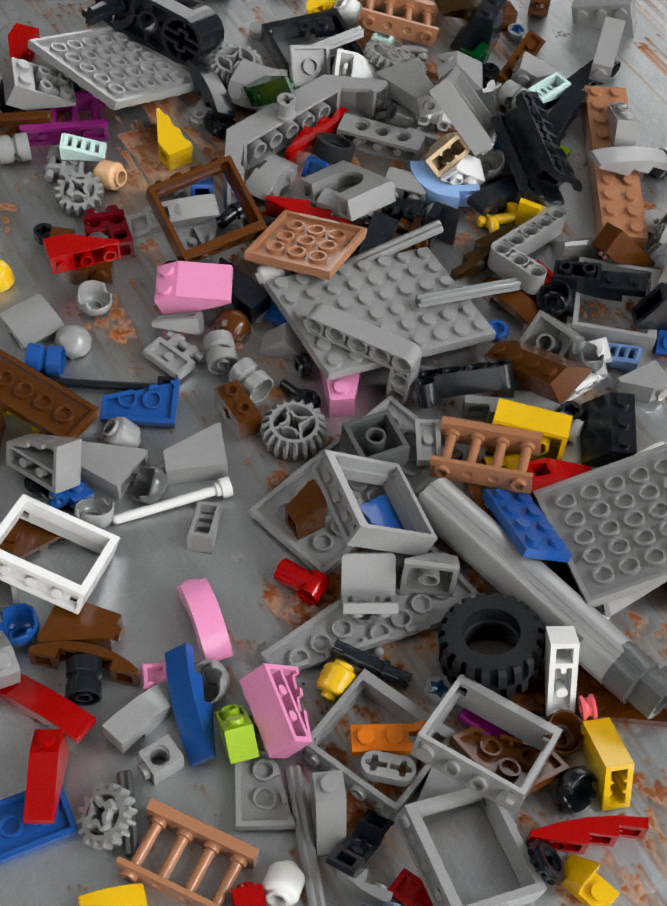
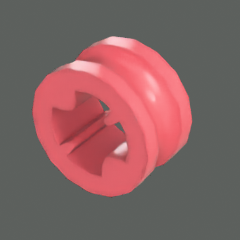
M592 693L588 694L586 698L579 695L578 708L582 721H587L588 717L597 719L598 712L594 695Z

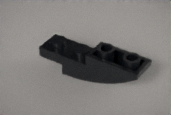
M555 260L552 280H563L570 286L571 290L588 296L622 302V295L646 296L649 274L602 270V264Z

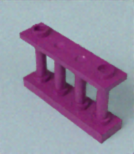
M82 91L75 92V106L37 110L20 109V112L51 110L53 115L51 123L20 125V133L27 132L30 147L60 145L61 133L100 142L109 141L107 119H100V110L106 109L105 103L93 97V94L90 92ZM91 110L92 120L79 121L78 111ZM70 112V121L57 122V113Z

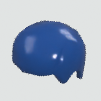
M17 603L5 608L1 612L0 631L3 630L12 647L28 645L37 636L40 623L33 606L26 603Z

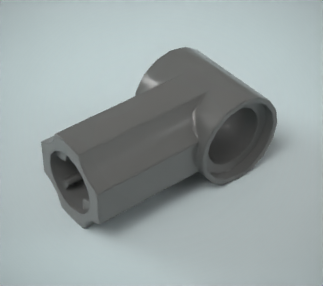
M393 103L388 109H383L376 113L374 120L407 129L413 122L414 113L405 107Z

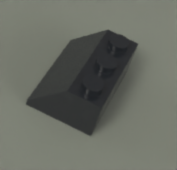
M608 392L581 404L582 415L580 420L584 421L581 430V465L602 467L637 454L635 394Z

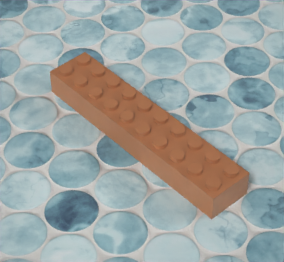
M585 86L584 91L588 92V99L580 109L596 237L608 222L623 230L644 251L648 241V231L639 172L633 170L629 176L600 169L589 154L591 150L618 147L613 145L610 140L607 104L614 105V102H624L628 106L626 88Z

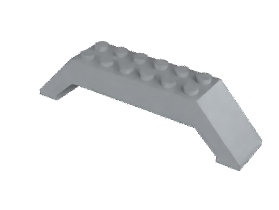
M324 74L294 91L296 94V105L294 106L296 118L292 122L284 123L277 119L276 112L279 110V105L276 102L226 130L225 157L231 156L244 181V175L263 165V160L266 157L284 153L305 125L314 128L322 116L331 118L340 106L348 109L347 113L374 120L376 113L387 109L389 82L378 79ZM223 173L224 208L227 210L231 203H236L238 200Z

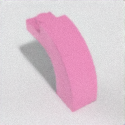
M188 579L182 585L176 586L178 597L184 604L191 619L199 651L203 659L219 661L233 656L221 610L207 579Z

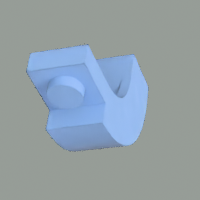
M410 161L409 171L426 191L424 204L427 206L437 201L456 209L458 207H470L467 204L468 197L480 190L479 184L451 185L436 177L425 161Z

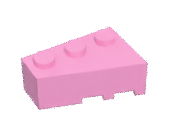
M319 369L329 418L353 416L361 373L327 381Z

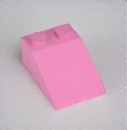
M176 261L157 266L154 302L163 315L197 312L230 304L233 267L232 265L188 261Z

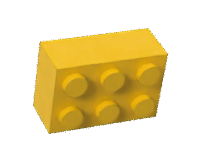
M499 398L492 424L542 432L540 456H530V458L534 460L543 458L562 460L573 416ZM486 448V452L494 454L495 449ZM505 451V455H506V454H516V453L506 452V451Z

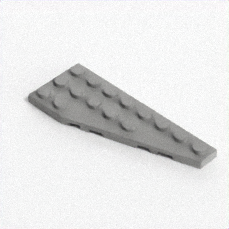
M432 545L426 554H438L440 552ZM401 571L396 577L395 596L398 601V614H391L390 617L386 618L376 617L375 614H364L361 618L348 617V614H343L340 598L261 653V660L268 664L298 667L299 671L339 659L330 655L337 638L361 651H365L438 628L441 625L443 616L447 612L450 613V608L454 604H461L462 599L469 596L474 598L479 592L460 573L458 574L453 597L399 591Z

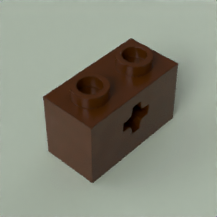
M236 379L215 388V407L238 441L259 433L261 413L239 381Z

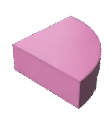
M165 662L141 664L143 692L167 679Z

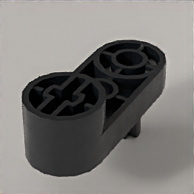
M95 0V4L82 11V16L86 18L85 23L92 26L104 21L119 32L182 65H188L187 61L189 59L199 61L213 53V50H218L224 41V27L220 17L209 6L202 4L193 5L188 8L175 0Z

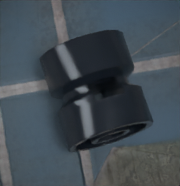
M78 654L67 659L65 698L78 706H91L102 700V681L100 680L103 677V661L100 657L91 654Z

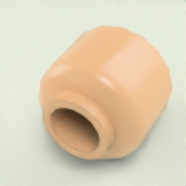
M102 160L93 170V177H99L104 189L119 190L126 183L127 173L119 162Z

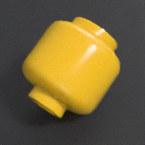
M335 659L334 662H327L316 681L317 688L322 691L320 696L331 703H336L337 699L339 700L357 678L354 673L355 669L338 659Z

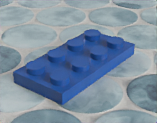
M503 489L484 490L481 498L522 557L569 562L572 555L571 551L529 494L507 492Z

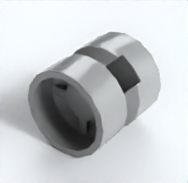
M509 79L499 90L497 103L505 108L509 107L511 110L514 107L517 108L515 97L527 88H521L520 84Z
M27 132L16 133L11 138L8 135L0 136L1 165L13 163L15 159L19 162L32 160Z
M214 330L205 335L203 347L209 372L218 376L229 374L233 365L238 362L232 333L227 330Z
M249 357L242 358L234 364L228 374V380L232 382L237 379L253 403L263 400L270 393L274 385V380L264 370H260V367Z

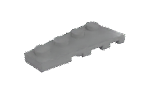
M249 716L254 727L259 757L235 763L236 831L295 829L293 815H291L286 791L281 781L278 764L275 758H269L268 753L263 747V740L258 727L253 721V716Z

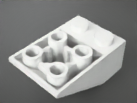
M338 48L331 75L378 79L376 71L382 69L357 52ZM388 96V101H387V109H388L389 106H390V100H391V98H390L389 96Z

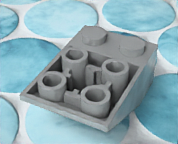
M11 57L2 76L6 105L23 110L76 105L73 80L64 76V73L43 65L30 63L24 59Z

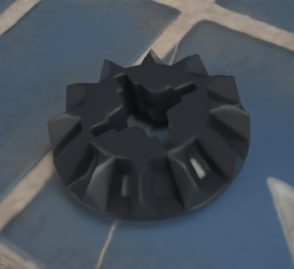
M210 110L203 119L206 130L213 136L221 139H226V130L236 124L235 120L228 121L214 118Z
M535 839L529 843L527 851L531 858L530 863L534 865L535 872L540 874L541 879L547 881L551 886L564 882V865L555 849L540 839Z

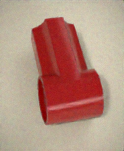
M287 558L280 561L274 573L275 580L296 591L299 598L309 605H316L331 584L330 579L323 572L316 569L309 571Z

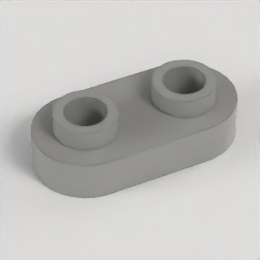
M203 98L198 101L189 114V125L195 130L206 129L203 119L209 110L212 111L211 107L204 105Z

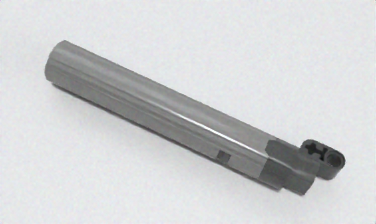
M438 478L432 481L420 492L417 500L435 534L503 596L515 597L518 603L522 601L527 604L529 611H535L539 616V621L543 624L544 633L546 626H574L580 642L578 664L600 684L607 688L623 704L630 702L648 719L656 716L663 708L667 710V666H663L660 669L659 665L599 611L587 604L582 596L541 560L522 557L501 525L447 478Z

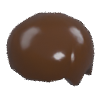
M228 309L222 311L214 321V330L229 331L232 333L235 342H242L243 338L251 333L249 320L240 310Z
M564 709L549 715L546 721L563 730L554 751L563 757L577 752L585 737L581 732V718L571 710ZM544 733V736L548 739L552 738V736Z

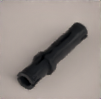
M338 638L336 639L335 646L332 647L330 652L331 656H335L363 670L365 668L382 681L386 680L404 690L407 689L409 685L407 681H411L412 673L391 665V661L387 659L384 661L340 641Z

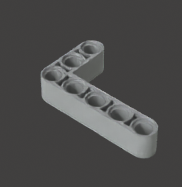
M558 206L549 207L491 244L487 262L488 267L505 279L518 277L522 282L521 290L528 294L537 295L541 286L544 285L547 270L544 266L528 257V255L562 233L567 216L566 210Z
M317 303L303 322L305 329L319 338L389 368L386 397L392 396L404 405L415 388L414 383L418 377L422 358L421 348L412 341L324 303Z

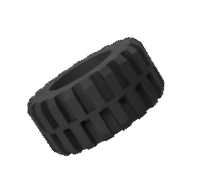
M492 592V595L479 593L474 598L469 596L462 599L461 604H454L450 608V613L447 612L443 616L438 630L439 662L442 673L447 676V680L451 685L454 684L460 674H463L466 678L474 680L507 699L514 697L515 692L520 694L527 690L528 684H534L538 679V674L542 671L545 646L544 627L539 621V616L535 611H529V606L524 602L520 601L518 603L515 597L509 595L503 597L500 593ZM497 637L508 641L514 648L499 655H484L472 650L468 645L480 638ZM461 687V690L467 693V689Z

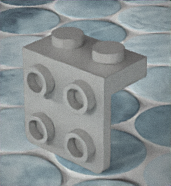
M392 552L343 553L341 556V608L343 614H348V617L361 618L364 614H375L376 617L381 618L390 617L391 614H398V601L395 596V554Z

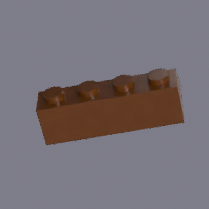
M499 340L484 355L486 361L510 359L512 361L516 386L558 404H561L593 372L590 367L524 341Z

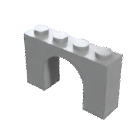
M344 160L300 179L304 199L310 200L314 204H316L325 187L340 192L335 195L339 216L350 221L396 201L395 185L392 180Z

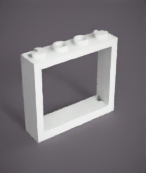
M22 494L0 524V545L19 518L97 552L100 556L82 585H79L0 549V580L78 615L112 560L120 537ZM71 596L76 598L77 602L71 600Z

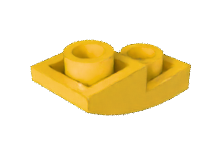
M143 883L101 889L77 898L78 906H148Z

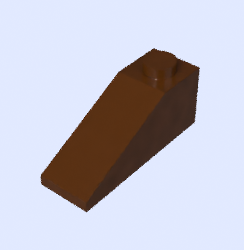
M608 222L591 244L597 250L596 255L606 262L610 259L617 264L654 266L655 264L623 230Z

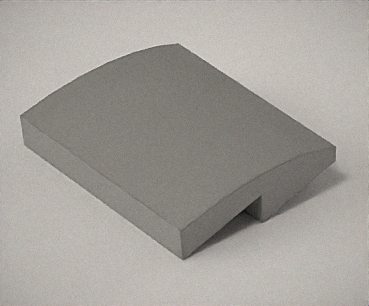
M39 293L0 313V321L10 335L13 334L23 351H26L29 343H41L56 335L60 328L65 326L54 309Z

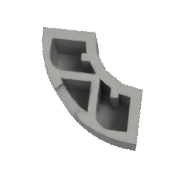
M276 154L269 155L263 160L264 164L260 169H254L245 185L251 195L265 201L266 195L278 197L280 191L285 186L290 185L296 178L297 164Z

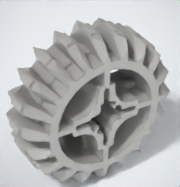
M234 43L233 46L226 44V47L219 46L218 50H213L208 65L216 73L224 87L228 89L230 79L242 59L261 65L263 63L261 55L257 54V50H251L250 46L244 47L243 44L236 46Z
M292 398L290 403L282 400L280 405L274 403L272 409H267L265 416L261 420L260 434L263 444L267 445L268 451L274 450L276 457L282 454L284 460L288 457H293L294 461H296L299 456L306 460L308 454L314 456L316 450H321L323 447V443H325L327 438L328 426L325 423V416L321 415L319 408L313 409L312 402L305 405L303 399L297 403Z

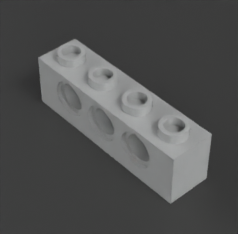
M349 113L344 114L337 128V135L353 142L355 150L410 165V161H419L424 151L426 134Z

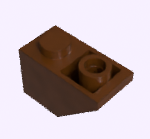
M314 479L309 481L285 507L284 521L297 540L325 527L327 502L321 488Z

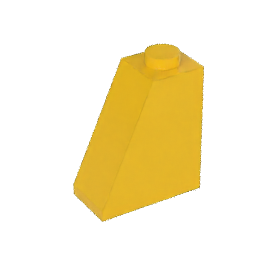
M610 717L582 721L581 732L585 737L581 746L588 768L598 779V782H593L601 810L607 811L630 807L634 762Z

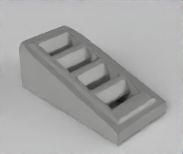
M201 311L157 315L151 322L152 327L195 335H201L205 330L203 312Z
M197 501L187 533L188 550L205 553L213 552L223 504ZM201 513L214 514V516H212V515H204V514H201Z

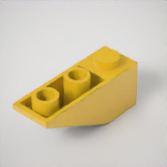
M157 108L159 159L169 171H172L192 162L193 146L189 140L184 138L180 129L173 125L169 116L165 115L160 108Z

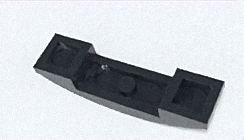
M368 809L359 819L353 833L342 846L337 845L326 858L325 863L352 878H357L366 869L382 846L394 822Z

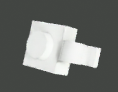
M607 337L588 341L598 347L597 354L599 357L602 354L604 355L603 365L600 370L596 371V374L601 375L603 380L609 379L606 363L612 362Z

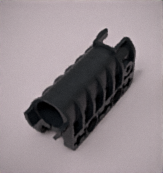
M522 90L515 97L517 108L514 107L510 111L509 107H507V113L505 114L496 112L490 118L492 126L521 194L527 200L544 207L563 206L565 201L559 187L567 182L572 184L575 191L581 192V181L575 178L573 168L565 160V151L560 147L558 136L554 134V126L549 122V115L544 110L542 99L537 92Z

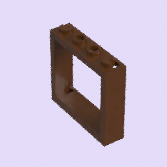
M230 155L219 159L216 157L210 163L203 166L202 164L195 165L190 171L183 174L177 172L170 176L169 179L162 182L157 180L155 184L147 188L145 197L178 261H202L259 237L267 228ZM224 173L250 224L185 251L159 198Z

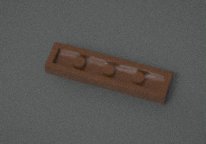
M530 29L495 80L503 86L507 80L511 79L515 63L526 51L536 56L546 41Z

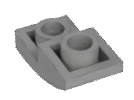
M367 869L357 878H352L337 870L336 876L349 891L366 904L380 906L384 902H391L393 892L388 891L385 885L378 882H371V884L366 882Z

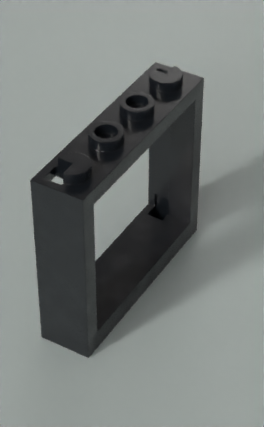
M336 8L261 24V41L277 69L288 70V78H290L289 64L277 42L300 38L301 30H298V22L307 21L310 23L311 18L332 17L335 35L349 30ZM357 41L342 46L344 50L357 52L362 56L364 54ZM335 56L330 57L331 73Z

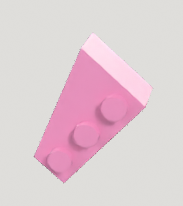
M263 663L239 680L244 698L249 704L253 714V721L258 727L263 740V747L268 753L269 758H289L312 742L307 711L301 710L300 698L303 697L302 688H297L295 677L299 675V670L295 666Z

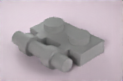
M52 145L47 152L46 159L48 163L44 166V179L47 182H51L56 175H59L60 180L64 181V174L71 176L72 170L76 174H79L81 169L84 170L86 161L61 160L59 147Z
M169 330L165 335L168 341L158 337L143 350L144 357L171 377L180 380L195 368V361L193 360L196 359L200 363L206 360V355L201 352V348L195 344L191 345L180 333L176 334L172 330Z

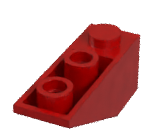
M15 23L8 34L10 59L14 57L24 59L30 63L33 61L35 53L28 48L29 39L40 38L39 28Z
M61 234L43 239L45 256L52 275L121 258L120 244L117 239L75 234Z
M552 458L529 461L527 472L533 473L532 491L529 495L534 500V490L591 471L592 469L590 466Z

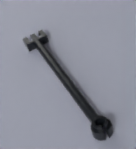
M158 376L157 383L158 385L171 383V380H175V378ZM48 377L65 388L108 391L132 389L136 391L149 388V385L155 384Z

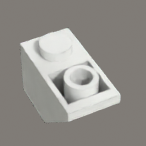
M469 154L440 176L441 181L451 185H481L485 182L480 159Z

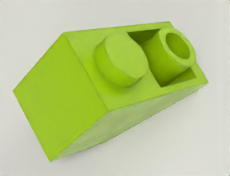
M231 704L224 706L221 711L215 712L224 749L230 764L259 757L253 723L243 705Z

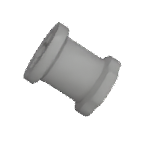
M281 93L278 95L277 104L279 105V110L276 112L277 119L284 123L292 122L296 118V112L294 111V106L296 105L295 95L291 93Z

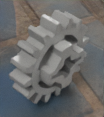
M83 169L80 170L79 174L72 170L71 176L64 174V181L58 179V187H55L56 201L59 203L61 210L66 208L67 214L75 211L76 216H79L80 212H83L85 215L86 209H95V205H102L101 199H104L103 184L100 183L98 176L93 178L91 171L85 175Z
M101 783L100 790L92 788V797L85 796L83 798L86 805L85 807L78 808V811L82 813V817L76 820L77 824L82 825L77 833L84 837L83 843L101 851L103 848L109 851L112 850L113 844L122 845L121 837L123 835L126 837L131 835L127 829L129 826H135L136 822L131 820L132 815L138 813L137 809L131 807L136 801L135 798L129 796L131 791L115 783L110 785Z

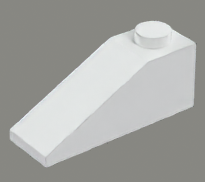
M546 626L544 647L546 717L561 709L571 710L575 713L580 642L574 626Z

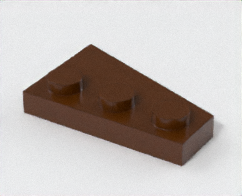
M19 518L1 543L0 549L24 559L36 551L42 552L48 549L49 544L59 539L63 541L65 538Z

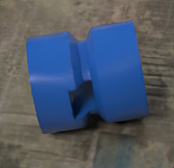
M28 344L25 355L26 365L41 374L45 372L47 376H63L66 363V350L64 346L50 345L48 348H45L44 344Z

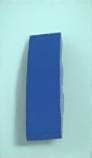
M184 643L165 653V663L172 707L180 737L190 765L197 766L216 757L212 704L204 701L202 674L195 672L193 646Z

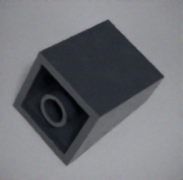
M482 0L465 20L452 41L450 48L457 51L464 48L473 52L484 42L489 45L488 54L490 56L501 35L507 0Z

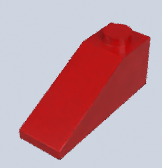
M64 729L34 730L28 759L24 824L55 823L70 752Z

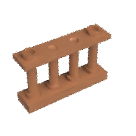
M359 0L366 8L361 7L356 26L433 47L439 31L438 27L431 26V24L435 23L439 12L435 2L429 0ZM374 9L385 11V13L374 11ZM393 14L404 16V18L393 16ZM412 19L423 21V23L412 21Z
M448 416L442 417L440 431L441 440L445 441L441 457L431 455L429 476L531 494L533 473L527 472L530 456H540L542 432ZM455 443L470 445L466 461L451 459ZM480 447L495 449L491 466L476 463ZM505 451L520 454L517 470L501 468Z
M151 798L146 807L147 819L150 823L147 832L131 860L129 861L119 856L116 860L118 872H120V877L130 883H136V881L143 883L187 906H223L241 869L248 867L254 870L259 860V849ZM167 828L175 832L177 838L158 873L155 874L141 867L160 831ZM194 841L202 845L204 851L187 883L182 887L168 880L187 843ZM221 854L229 858L231 863L212 900H209L195 892L214 856Z

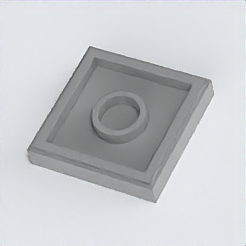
M329 44L288 46L289 77L293 81L295 88H301L324 74L331 75Z

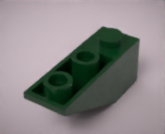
M263 76L243 87L252 107L276 103L277 97L281 93H291L296 97L294 92L295 85L288 76Z

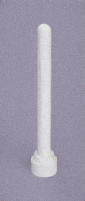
M222 477L217 479L218 482H214L213 486L115 514L112 523L114 525L122 524L216 495L217 497L222 496L224 499L234 495L229 477Z

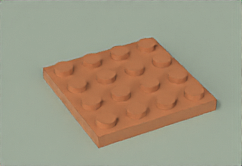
M284 210L244 251V259L256 264H265L277 269H286L298 274H307L319 279L330 280L365 239L367 228Z

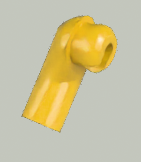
M515 201L508 202L504 213L492 216L498 219L499 225L512 223L516 219L519 204Z
M490 214L477 217V225L489 229V234L500 228L498 219Z

